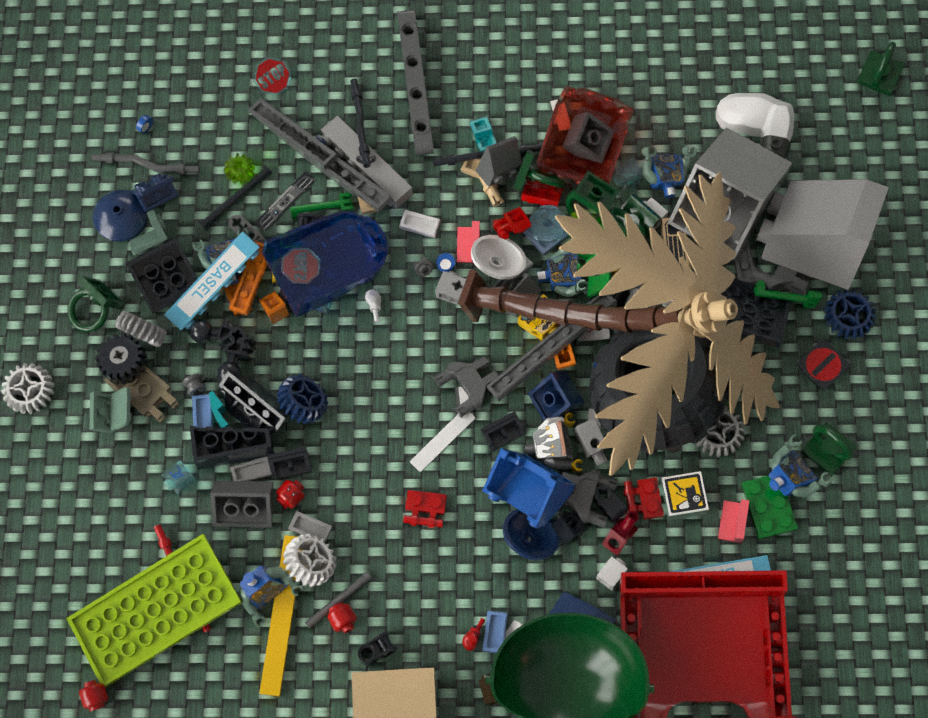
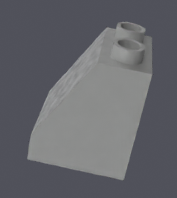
M726 127L695 163L685 186H688L705 204L698 175H703L711 185L717 173L721 172L724 197L730 198L729 209L724 221L736 226L733 234L723 243L736 252L734 260L769 207L775 192H778L792 162ZM683 189L668 224L692 236L679 208L684 209L700 224L701 222L688 199L685 189Z
M867 179L791 181L786 194L783 195L775 192L767 213L776 216L775 222L764 219L757 241L766 243L761 259L849 290L871 240L889 187Z

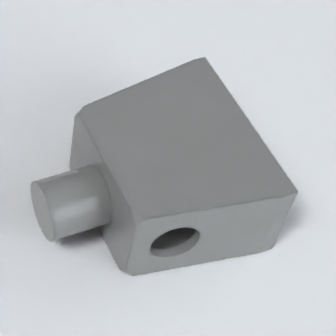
M595 418L576 426L573 432L586 458L592 456L596 466L607 462L603 453L606 448H597L604 438ZM590 442L595 443L596 448L591 447Z

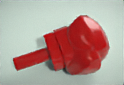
M481 618L476 628L471 627L470 631L463 636L462 645L467 651H473L477 648L478 639L481 634L480 629L485 619Z

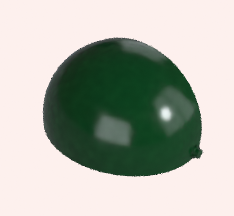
M582 613L549 614L535 618L518 627L499 647L493 660L491 673L486 675L485 683L491 686V691L496 701L507 711L520 718H633L646 706L648 695L654 693V684L649 682V672L645 657L635 641L621 628L611 622Z

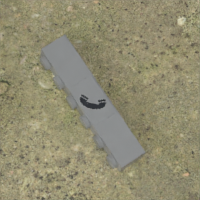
M338 116L321 129L322 140L326 145H331L340 158L344 157L347 160L346 163L356 169L360 174L391 196L392 200L388 203L389 206L393 205L398 209L413 195L412 187L371 147H369L371 166L364 168L362 156L359 155L358 150L360 146L358 135Z

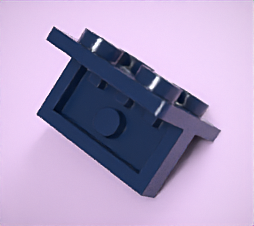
M158 173L150 177L151 180L147 183L143 181L134 186L135 189L131 190V193L137 196L144 212L178 196L171 182L174 180L172 176Z

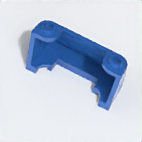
M501 448L482 491L489 495L488 498L495 502H499V500L506 501L528 515L527 519L530 521L529 524L531 526L540 528L541 526H546L570 497L576 484L524 453Z

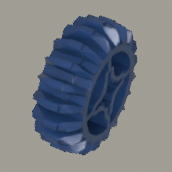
M847 289L843 293L838 291L836 296L832 295L830 297L831 301H827V307L824 309L826 314L824 320L828 321L826 325L827 327H833L831 333L837 331V336L840 337L843 334L845 335V340L849 338V335L854 340L857 338V335L862 338L864 333L868 334L870 328H873L875 325L873 321L877 318L874 315L876 308H871L874 303L868 302L869 296L862 297V291L859 294H855V289L851 293ZM840 304L842 313L836 316L835 308ZM863 312L865 321L860 324L858 316Z
M301 374L298 376L293 375L285 379L279 386L277 402L281 404L280 409H284L285 415L289 414L291 419L295 418L297 423L302 421L304 424H312L326 412L329 402L327 401L328 396L324 394L325 389H321L320 384H316L314 379L310 380L308 375L305 377Z

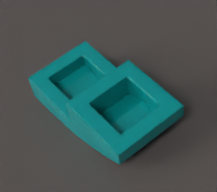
M487 117L470 121L471 130L479 152L485 151L486 147L496 143Z
M211 391L209 393L210 405L219 426L224 429L225 427H230L221 415L226 411L224 405L215 393Z

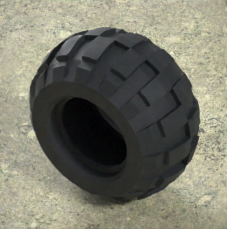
M635 330L633 333L618 331L613 335L610 344L602 346L596 357V368H592L589 384L591 403L595 414L624 398L633 396L631 392L607 387L608 383L648 367L623 361L621 357L638 346L666 335L645 330ZM694 336L695 356L694 361H690L688 356V374L684 398L682 402H679L676 394L672 396L669 428L665 427L657 411L656 439L653 454L658 450L666 449L669 453L682 450V446L689 442L696 444L706 437L709 427L711 428L712 425L716 426L724 412V405L729 398V380L722 400L718 401L716 361L713 370H709V353L712 341L705 337ZM597 418L602 427L608 432L625 421ZM642 436L639 451L649 453L644 436Z

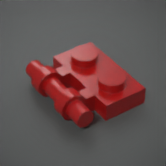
M527 180L521 200L532 204L545 205L550 208H558L564 188L543 184L537 180L534 182Z
M521 207L503 214V218L493 221L494 230L503 239H508L509 233L512 231L514 234L517 232L521 233L532 226Z
M657 477L637 480L638 488H633L631 481L624 482L625 489L623 493L627 499L629 511L635 513L642 512L644 520L664 516ZM639 495L641 505L635 504L634 496Z
M408 490L405 511H412V516L404 515L403 523H409L411 526L426 525L428 528L443 527V520L436 519V515H445L447 495ZM419 512L428 513L430 517H419Z

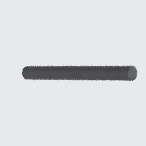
M366 572L304 622L310 629L325 617L332 606L343 602L372 578L370 574Z

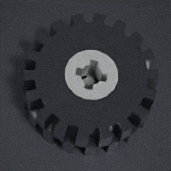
M121 333V337L118 334H114L113 339L107 337V342L100 344L102 349H97L96 351L99 356H95V360L98 362L96 363L102 374L115 384H119V381L122 384H126V380H129L131 383L134 381L133 378L135 376L139 378L141 376L139 372L144 373L145 368L143 365H147L148 362L145 359L148 358L140 342L132 335L128 334L127 336L125 333Z

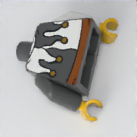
M567 413L565 418L562 416L547 418L538 427V430L533 432L534 443L525 445L526 454L528 456L536 454L538 460L555 469L570 470L572 468L576 473L581 472L583 469L576 468L575 463L582 464L583 461L580 459L574 462L570 461L573 460L568 427L574 426L575 421L570 422L567 419L572 418L573 414Z

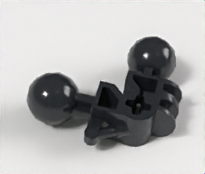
M228 318L223 320L220 329L213 328L205 320H197L190 327V336L195 342L203 344L212 339L217 340L219 347L225 348L227 361L221 364L217 370V377L220 382L228 370L241 374V369L237 365L238 360L251 361L252 358L249 354L254 352L251 346L255 345L256 341L247 337L243 328L234 327Z

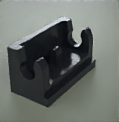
M515 411L481 428V435L491 452L525 435V432Z
M306 447L268 455L270 470L274 480L312 472L309 452Z

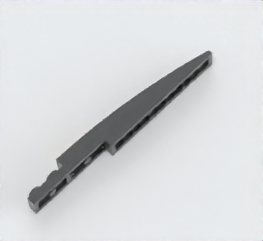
M260 98L248 110L250 114L354 197L357 195L378 212L392 200L388 193L338 158L334 151Z

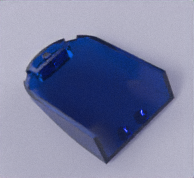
M341 211L265 240L262 255L295 316L298 317L336 300L374 277L385 263L388 254V243L382 228L373 219L356 214L354 211ZM294 250L308 251L317 260V274L308 282H294L283 272V259ZM300 252L299 255H294V258L307 259V253ZM295 259L294 264L306 266L307 261ZM304 267V269L294 268V271H304V273H307V267ZM299 274L294 275L295 280H298L296 277H299L302 281L307 279V276L304 274L303 277L305 278H302Z

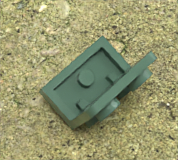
M154 210L147 212L154 229L129 242L133 255L144 254L148 251V248L160 246L168 239L164 231L167 228L160 213L156 215Z
M124 387L112 394L96 391L90 393L89 430L112 433L130 423V402L132 399L130 388Z

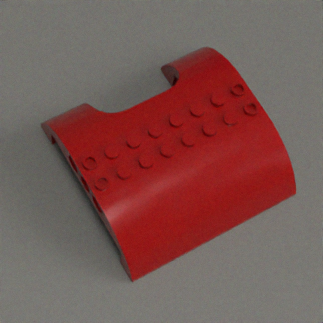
M786 570L621 572L620 628L639 646L647 663L649 682L654 684V693L648 695L646 706L633 718H667L669 710L676 704L692 702L733 703L741 707L748 718H796L792 717L784 600V595L788 591Z

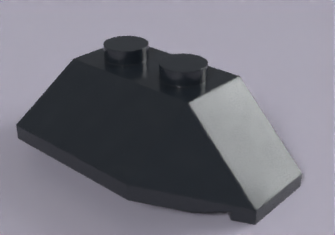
M231 370L227 371L219 384L227 411L247 428L269 429L270 433H277L287 418L285 410L280 409L281 404L277 402L278 399L254 379Z

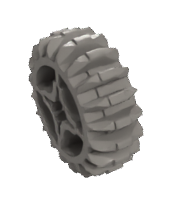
M122 311L116 320V328L156 347H160L166 338L167 332L165 329L127 311Z
M727 406L724 407L721 419L729 423H723L719 420L716 426L712 425L711 428L707 429L706 437L696 444L697 447L704 446L702 449L703 453L708 449L710 451L709 456H712L714 452H716L717 457L721 456V452L728 456L729 451L734 453L736 451L735 447L740 448V442L744 440L742 434H745V429L741 428L744 426V422L739 421L740 415L734 417V413L730 414L727 412ZM716 428H719V430L721 429V430H722V433H721V434H718V432L716 433V432H715V429H716ZM734 430V438L726 443L725 435ZM708 439H714L718 444L712 443Z

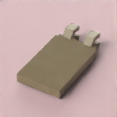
M143 365L145 368L144 373L140 371L139 374L141 376L139 378L135 376L133 378L134 381L131 383L129 380H126V384H122L120 381L119 384H115L107 378L104 380L114 391L124 387L130 388L132 397L130 404L144 417L152 415L160 423L166 417L157 408L164 401L174 410L180 405L171 395L173 393L171 387L145 365Z

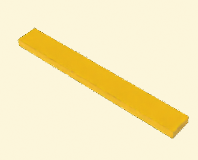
M284 535L279 566L284 570L287 566L283 564L286 546L297 536ZM289 584L287 588L274 598L260 695L281 696L296 598L292 594Z

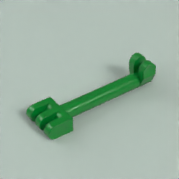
M349 192L340 193L339 200L292 206L290 207L291 217L293 220H296L299 213L341 207L342 213L353 212L355 210L354 206H349L353 204V199H350L352 194Z
M759 280L754 288V294L757 297L802 302L803 308L810 309L816 308L822 297V294L816 291H808L807 295L765 290V283L762 280Z

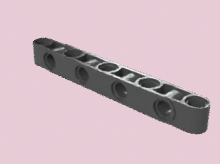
M415 9L397 11L416 156L434 154ZM421 128L426 129L422 132L418 131Z

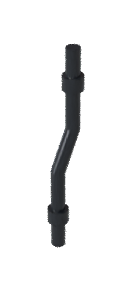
M354 78L350 80L352 88L351 98L354 101L357 115V135L360 145L358 150L359 155L362 156L364 168H369L371 166L369 158L370 149L366 143L364 132L362 93L358 87L357 79Z
M542 143L529 146L524 144L520 145L519 152L522 156H525L527 149L533 152L543 151ZM484 151L455 156L450 154L444 158L433 159V166L447 164L452 166L458 162L481 159Z

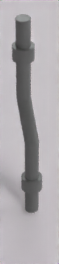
M113 152L92 154V161H106V163L135 162L155 172H174L180 175L200 173V166H186V164L157 165L137 155H119Z

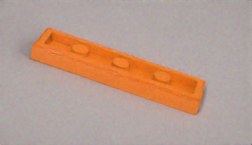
M257 241L255 243L260 246L258 249L260 253L253 260L250 258L247 260V267L243 270L229 307L230 311L246 316L249 314L273 250L271 245Z

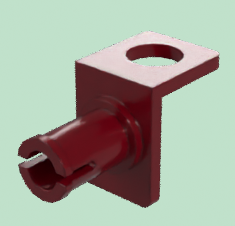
M628 511L626 517L621 518L610 530L602 545L618 556L627 541L638 530L634 526L639 519L638 514ZM610 539H616L619 547H613L610 544Z

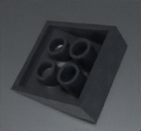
M176 237L126 262L152 314L176 302L198 279Z

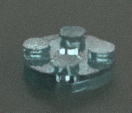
M553 205L539 207L530 216L532 225L530 231L534 239L546 243L561 240L566 231L555 219V216H565V214ZM546 220H550L553 226L546 227L543 223H546Z

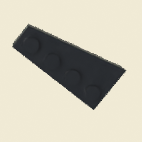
M189 426L193 460L198 470L275 454L272 435L269 429L266 428L233 429V427H225L224 429L206 426V428Z

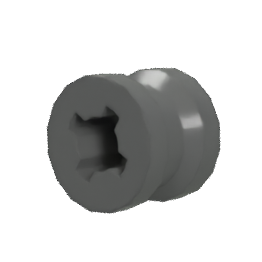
M198 373L186 377L182 382L184 387H187V393L190 397L199 395L206 390V386L201 382V376Z

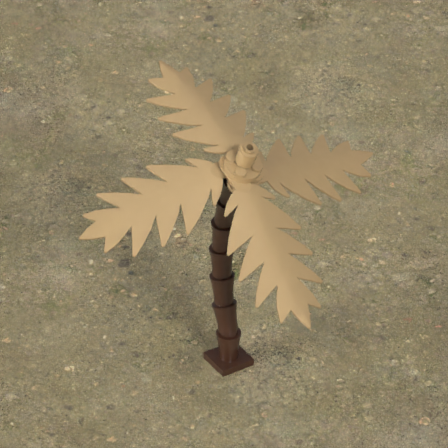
M721 172L717 173L711 185L703 175H698L705 204L688 186H684L688 199L701 224L684 209L679 208V211L698 246L681 231H677V234L695 273L691 270L684 257L679 258L680 266L666 243L653 227L649 228L651 251L644 236L628 213L625 214L626 238L613 216L601 202L597 204L603 228L578 204H574L578 219L570 216H555V219L562 228L572 237V239L559 247L560 250L574 254H596L574 273V277L594 276L618 270L599 292L600 296L615 294L643 284L624 307H605L603 304L573 303L572 300L541 298L540 294L511 291L508 287H488L477 270H469L458 304L471 322H479L483 308L500 313L512 312L533 321L536 318L547 320L566 327L571 324L591 328L596 331H601L602 328L633 333L635 330H645L666 335L638 346L621 357L623 361L650 368L637 370L607 384L609 388L635 393V395L624 398L595 415L596 418L625 420L611 430L597 446L598 449L613 448L610 459V476L627 459L630 470L634 469L639 455L642 436H644L649 454H653L656 439L657 411L665 427H670L671 385L679 402H682L686 386L688 356L690 361H694L695 356L694 336L700 338L707 337L712 341L709 353V370H713L716 361L718 401L722 400L730 377V414L734 413L741 389L744 424L748 423L753 399L760 421L764 420L766 406L780 408L771 388L775 381L774 377L767 373H761L766 352L758 353L751 357L755 335L747 336L740 342L744 321H734L726 325L727 320L736 317L738 307L734 300L727 299V297L721 295L735 278V275L722 265L727 264L736 256V252L723 242L733 234L736 226L724 221L729 209L730 198L724 197ZM672 301L667 307L658 305Z

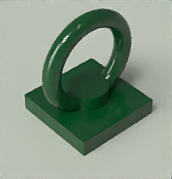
M895 42L889 43L884 55L872 50L870 51L857 79V84L891 96L905 63L891 58L896 48Z
M527 149L514 184V189L521 191L525 179L529 181L534 179L550 186L564 188L566 182L563 179L536 169L537 165L531 164L534 152Z
M587 171L577 189L567 196V212L571 217L578 219L573 207L575 199L600 215L597 203L601 202L609 210L620 190ZM601 216L595 219L600 225L602 224Z
M635 194L629 196L621 209L614 207L608 210L626 237L625 214L628 213L645 239L650 234L649 228H654L661 219L656 212Z
M81 276L78 283L83 289L78 290L71 297L67 313L69 321L74 328L81 332L90 333L104 325L108 317L109 307L121 309L125 303L100 279ZM86 295L95 304L101 306L99 319L91 325L81 324L75 315V307L78 300Z
M825 422L824 425H816L813 428L814 436L804 446L801 453L823 471L828 472L832 477L846 460L852 458L853 451L857 446L829 423Z

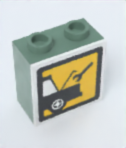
M701 471L663 477L658 488L660 497L663 496L664 504H662L663 515H667L668 521L707 515L709 507Z

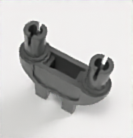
M779 265L774 275L755 268L750 278L756 281H764L765 288L770 291H789L793 294L803 295L812 277Z
M485 356L472 364L452 362L448 364L446 370L433 377L434 381L438 383L439 388L453 378L456 379L468 395V400L455 407V411L460 418L474 409L479 410L482 408L487 391L486 386L499 376L496 371H493L484 378L480 377L479 373L489 367V362Z
M599 470L590 471L579 477L563 472L562 476L576 484L573 493L563 505L568 506L571 511L575 510L583 524L588 522L604 528L608 516L593 512L590 509L594 492L597 486L600 485L608 486L614 492L618 480L601 475Z

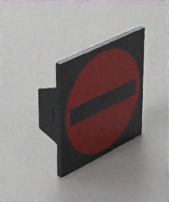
M824 339L819 341L796 363L805 375L824 391L851 366Z

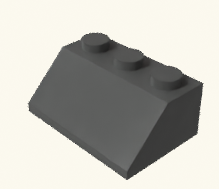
M214 481L210 492L213 526L272 528L274 507L273 482Z

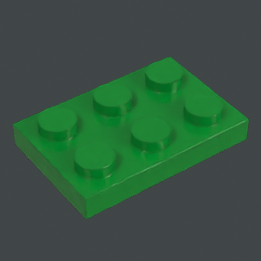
M769 476L741 483L745 498L749 500L748 508L758 540L797 531L798 529L788 496H784L780 490L774 491L771 489V478Z

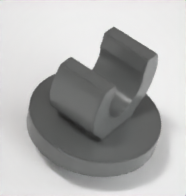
M422 257L423 260L418 263L414 261L413 264L416 274L420 277H425L432 272L433 264L426 257Z

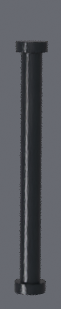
M266 165L263 166L262 171L204 220L201 219L199 221L201 227L207 230L214 220L267 175L270 176L272 174L271 170Z

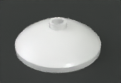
M485 235L478 238L471 248V258L480 271L490 277L513 279L522 274L525 269L526 256L523 250L510 239H503L498 235Z

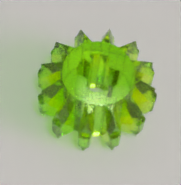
M236 153V157L229 156L230 161H225L224 173L227 179L232 180L234 184L239 181L243 185L244 180L249 182V177H254L255 165L250 157L247 158L246 154L240 157Z

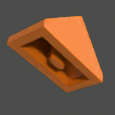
M275 291L259 300L272 324L289 316L286 305Z
M571 343L554 356L557 370L576 365Z

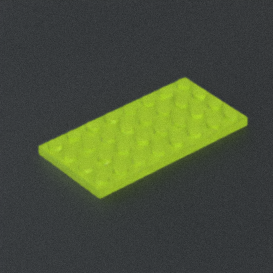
M202 534L66 619L99 683H103L106 688L243 602L207 537Z

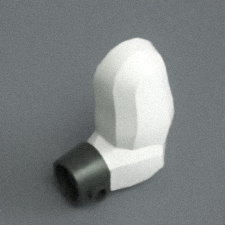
M735 93L720 100L716 109V120L722 129L727 127L736 133L761 137L760 146L787 160L794 129V111L791 104L763 93Z

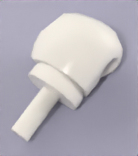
M368 290L365 299L367 304H369L370 311L374 315V321L379 322L378 312L381 310V296L378 291Z

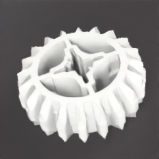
M24 363L22 368L16 365V371L10 370L11 376H5L7 382L2 383V386L5 388L1 390L2 394L5 395L3 400L8 402L7 405L10 408L13 407L15 412L20 410L22 414H25L26 411L32 414L33 409L40 412L39 407L41 405L46 407L44 402L51 401L48 395L54 394V391L51 389L54 387V383L51 382L53 378L40 365L36 367L34 363H31L28 367ZM30 376L40 378L41 382L32 381ZM15 395L23 396L26 401L17 400Z
M309 533L305 536L301 534L297 538H293L286 546V551L283 555L285 558L283 564L287 565L285 571H290V577H296V582L302 581L303 586L307 585V583L310 587L315 584L319 586L327 582L334 573L337 565L335 563L336 557L332 555L334 550H330L328 548L329 544H324L323 539L318 540L317 535L311 538Z

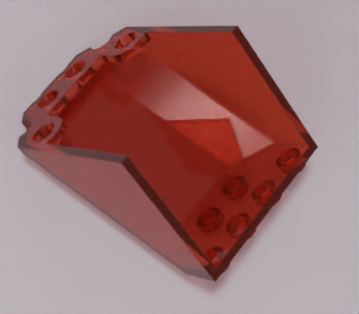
M565 86L555 105L536 167H539V170L546 173H556L560 178L574 179L578 184H580L587 171H590L609 183L634 109L623 105V102L619 99L581 87L575 89ZM589 112L615 131L602 163L576 157L562 147L575 115Z

